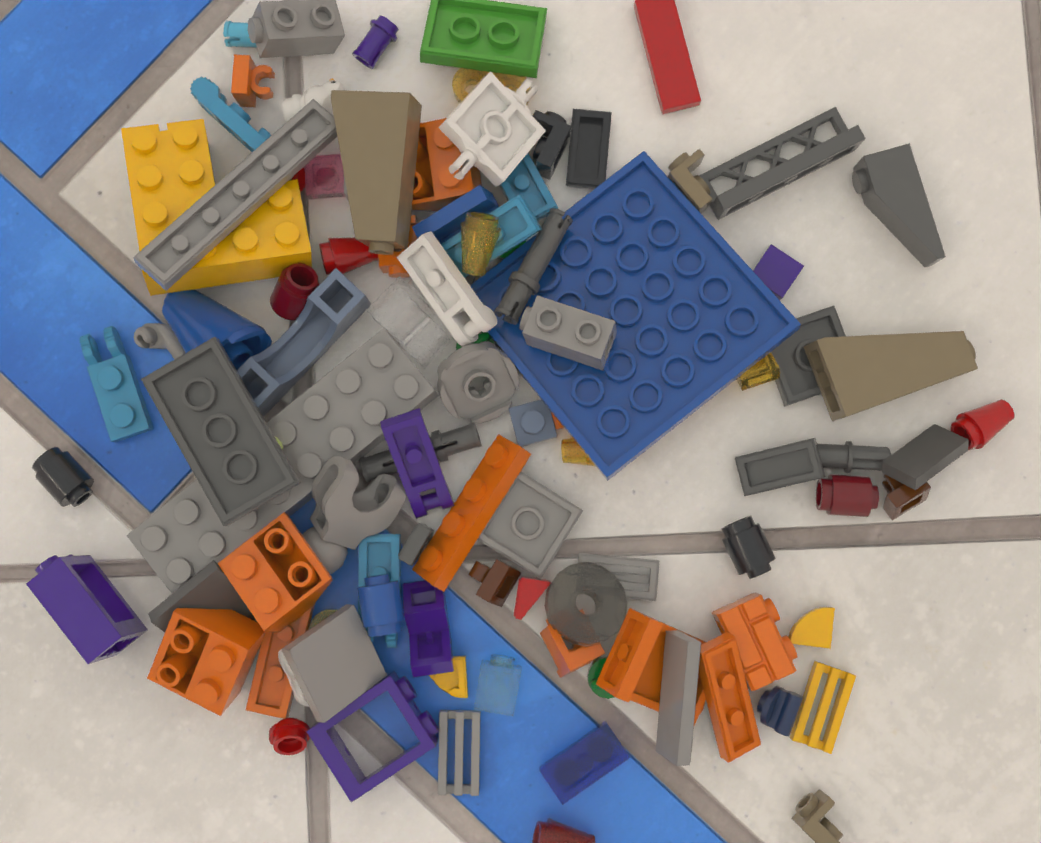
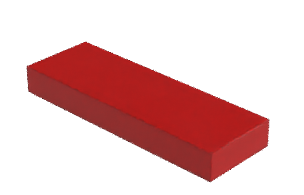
M635 0L633 6L661 113L667 114L699 106L701 98L675 0Z

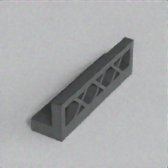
M834 107L699 176L707 183L711 191L709 194L712 198L710 206L719 220L850 154L866 138L859 125L848 129L837 108ZM830 121L837 135L825 142L813 140L817 127ZM810 131V132H809V135H808V138H807V137L800 136V135H802V134H804V133ZM788 141L805 146L803 153L789 160L779 157L782 145ZM775 149L774 155H771V154H768V153H767V152H769V151ZM755 158L771 163L769 170L755 177L745 175L748 162ZM741 166L739 173L732 171L733 169ZM719 176L737 180L734 188L718 196L710 183L711 180Z

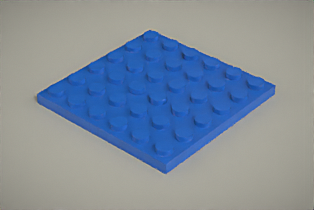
M645 151L565 211L562 219L564 220L569 215L573 222L567 229L538 282L540 285L538 293L531 295L524 308L525 310L527 306L533 307L538 295L614 320L616 322L617 334L604 369L600 370L527 345L522 334L523 330H520V322L524 310L516 325L502 320L505 316L502 314L501 317L496 316L497 325L488 331L491 339L510 358L518 372L607 481L797 332L801 326V323ZM537 234L470 285L483 305L488 306L493 312L498 307L510 285L508 278L512 272L519 269Z

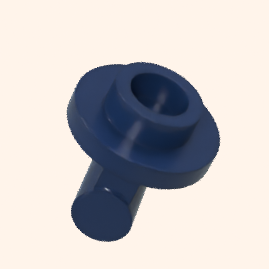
M775 686L771 691L766 690L757 705V712L761 714L760 722L773 728L774 731L781 735L790 736L804 697L795 692L787 691L780 686Z

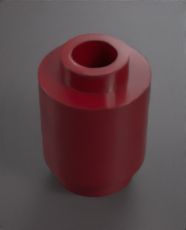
M294 263L281 272L270 297V305L278 316L287 320H296L306 305L308 296L319 286L318 275L315 270L309 265Z
M829 475L828 478H821L817 481L816 507L817 510L826 511L828 515L868 517L871 509H877L879 489L877 485H872L870 477Z

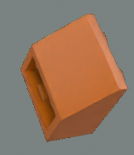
M447 118L420 123L412 210L438 211L477 186H482L480 170L475 166H472L461 180L453 177L459 169L453 174L449 172L450 165L456 161L461 152L438 128Z
M285 512L217 563L263 631H282L308 611L333 580Z
M176 608L173 611L147 679L221 716L241 692L266 631H263L258 622L232 609Z

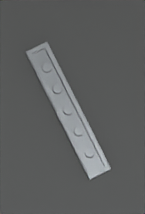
M312 99L133 257L135 263L167 291L337 137L334 116Z

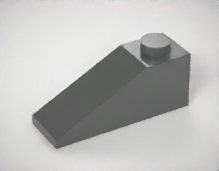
M910 143L863 156L853 167L852 183L856 193L862 195L864 205L924 267L932 266L945 258L943 246Z

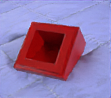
M526 576L519 578L514 609L515 619L521 620L551 584L550 580Z

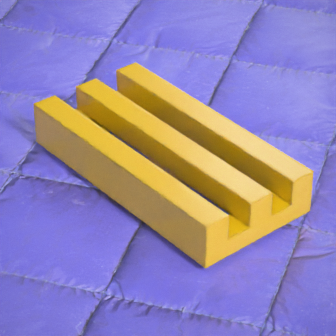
M814 661L803 694L804 698L789 738L792 741L832 754L856 675ZM826 673L828 678L810 734L807 736L803 733L822 674ZM838 678L842 680L823 739L819 740Z

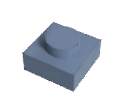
M542 400L508 408L519 446L523 447L557 438L551 411Z

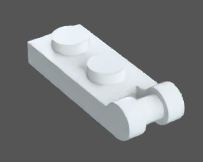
M432 231L422 234L397 257L459 345L464 347L477 341L478 334L481 331L488 332L497 325L495 313L488 306L483 305ZM463 310L470 318L468 322L460 315Z

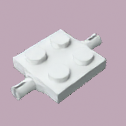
M490 71L438 127L461 152V155L449 167L451 174L459 169L453 176L454 178L463 179L472 166H475L497 187L506 180L546 132L532 116L526 105L538 91L536 84L527 90L533 81L529 79L524 80L521 86L514 92L505 87Z

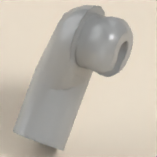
M147 323L137 328L134 332V341L141 348L167 349L174 360L185 354L169 324Z

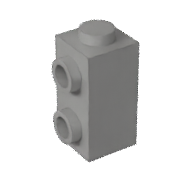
M336 0L260 1L252 18L248 20L249 38L252 43H256L259 58L334 54L345 37Z
M538 295L533 307H526L520 322V330H523L522 334L527 345L600 370L604 369L617 334L616 322L614 320Z

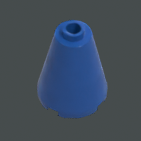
M196 289L168 293L164 299L162 313L185 353L209 339L217 337L236 370H238L251 356L261 353L272 344L271 337L264 328Z

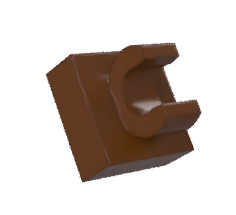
M884 475L883 477L886 480L882 482V485L888 494L886 495L883 509L891 520H894L926 501L931 486L926 482L914 490Z
M496 559L491 568L476 561L468 575L482 583L476 593L477 596L491 604L502 607L522 572Z

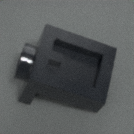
M535 110L533 117L546 132L539 139L532 158L537 160L536 168L540 175L550 180L570 140L571 125L567 124L562 116L554 112L547 111L542 113Z

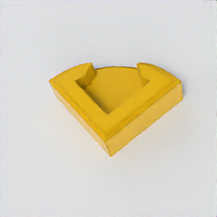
M819 607L803 615L789 632L788 637L792 644L831 649L835 608Z
M466 655L453 656L454 672L429 675L439 688L451 696L468 698Z

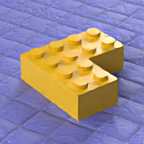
M204 119L167 123L168 130L160 131L159 124L121 128L139 252L215 186ZM298 179L287 181L167 291L142 270L150 296L277 278L285 268L294 263H303L312 267L311 247Z

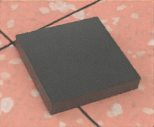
M835 306L796 318L801 323L800 329L766 355L784 407L821 394L804 346L824 337L846 336Z
M214 560L148 613L151 623L163 632L166 631L173 611L176 608L232 609L255 620L246 604Z

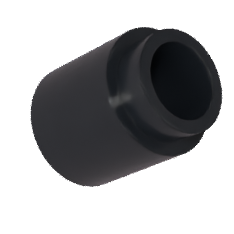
M59 447L51 448L38 457L32 465V469L36 472L35 478L62 507L70 504L73 507L79 506L93 493L91 487L94 479L68 451L62 452Z
M751 515L721 528L725 535L722 541L738 575L747 573L749 579H752L772 569L769 563L776 558L760 524H755Z

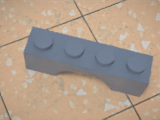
M337 268L308 296L303 311L292 326L275 343L261 353L251 356L237 370L263 417L371 306L366 295Z

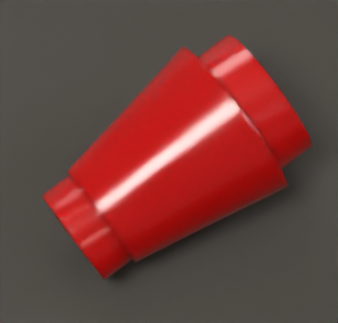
M355 237L328 238V242L319 244L326 275H329L335 268L342 274H345L372 261L379 260L378 254L369 252V247L356 240Z
M1000 399L957 415L956 421L951 424V432L969 439L968 450L973 448L981 449L1014 419V410L1008 402Z

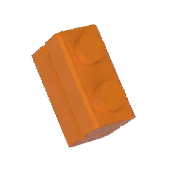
M752 593L712 612L721 634L728 632L736 637L749 690H758L775 680L784 678L797 671L792 661L798 658L796 650L787 635L780 636L775 622L779 621L780 617L770 598L764 600L761 594Z

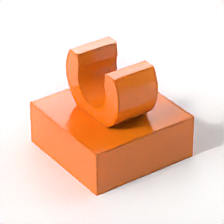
M234 54L231 94L239 106L256 107V96L263 100L273 98V92L270 87L258 86L259 81L263 78H275L272 68L267 65L256 67L250 55Z

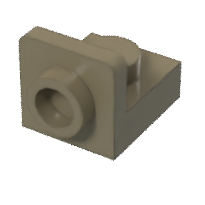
M698 149L691 156L685 152L677 157L668 167L671 171L668 178L702 214L708 208L712 198L709 195L711 191L707 183L700 176H693L691 174L701 164L705 156Z
M818 790L815 794L809 793L800 800L795 809L797 813L791 819L815 843H840L839 840L843 836L824 816L835 804L827 794Z

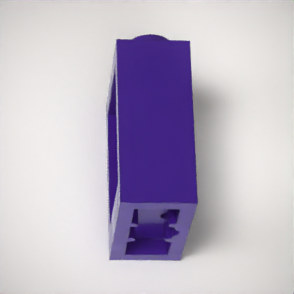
M73 554L64 557L54 555L37 566L35 569L37 575L26 583L87 664L118 655L148 630L91 555L73 556Z
M395 671L383 678L325 723L317 722L306 731L351 803L436 747L438 742L435 734L439 732V728L435 720L427 710L421 713L413 700L417 697V694L412 684L405 676L399 678ZM388 691L420 742L365 777L334 728V725Z

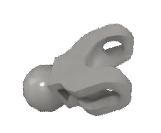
M333 456L323 466L312 483V496L316 502V508L310 520L314 527L306 530L302 536L329 574H333L343 566L348 554L347 548L355 550L363 539L382 532L392 524L407 496L400 478L381 474L366 489L354 492L359 482V475L351 460L342 456Z

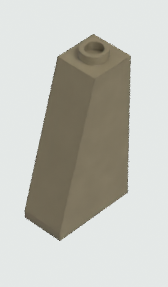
M331 90V104L355 239L368 246L369 252L375 254L392 255L394 249H407L422 105L408 92Z
M964 331L824 337L804 346L832 421L851 416L978 369L975 362V349L972 343L966 339Z

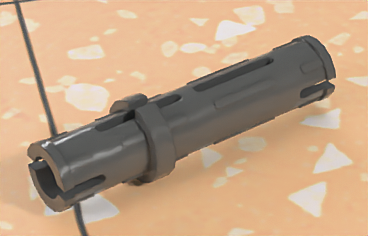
M556 208L549 210L548 216L541 227L543 230L538 232L519 269L512 272L508 278L510 285L498 307L494 310L495 315L501 317L502 314L505 315L502 320L516 325L531 295L538 293L540 289L538 282L567 229L573 222L569 215L564 220L562 219L565 212Z
M470 423V425L440 433L439 430L431 432L430 438L440 462L447 461L450 455L482 446L475 423ZM390 450L359 459L366 482H370L381 474L389 475L398 472L394 461L386 463L393 460Z

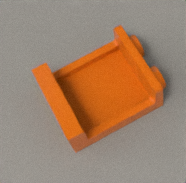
M629 608L596 685L618 699L628 703L631 700L659 712L666 631L678 629ZM687 634V635H689V636H691V637H693V638H695V639L701 641V645L704 644V643H706L705 641H703V640H701V639H699V638H696V637H694V636H692V635H690V634ZM699 673L694 725L704 709L706 700Z

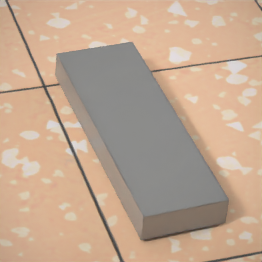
M679 630L666 631L656 752L676 766L690 765L701 641Z

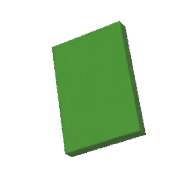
M431 0L420 49V62L537 78L547 8L490 0Z

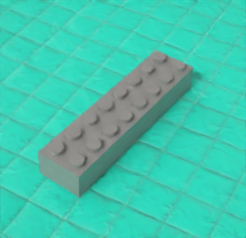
M383 328L267 422L273 435L282 442V451L301 483L234 523L223 526L196 479L126 536L173 594L213 560L219 563L283 512L287 513L290 517L313 498L312 483L331 457L342 456L351 460L353 464L357 463L361 457H364L385 440L380 421L418 408L421 411L439 395L385 328Z

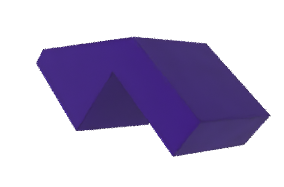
M426 580L404 583L403 608L409 633L410 668L413 678L454 672L445 591L443 592L432 586Z

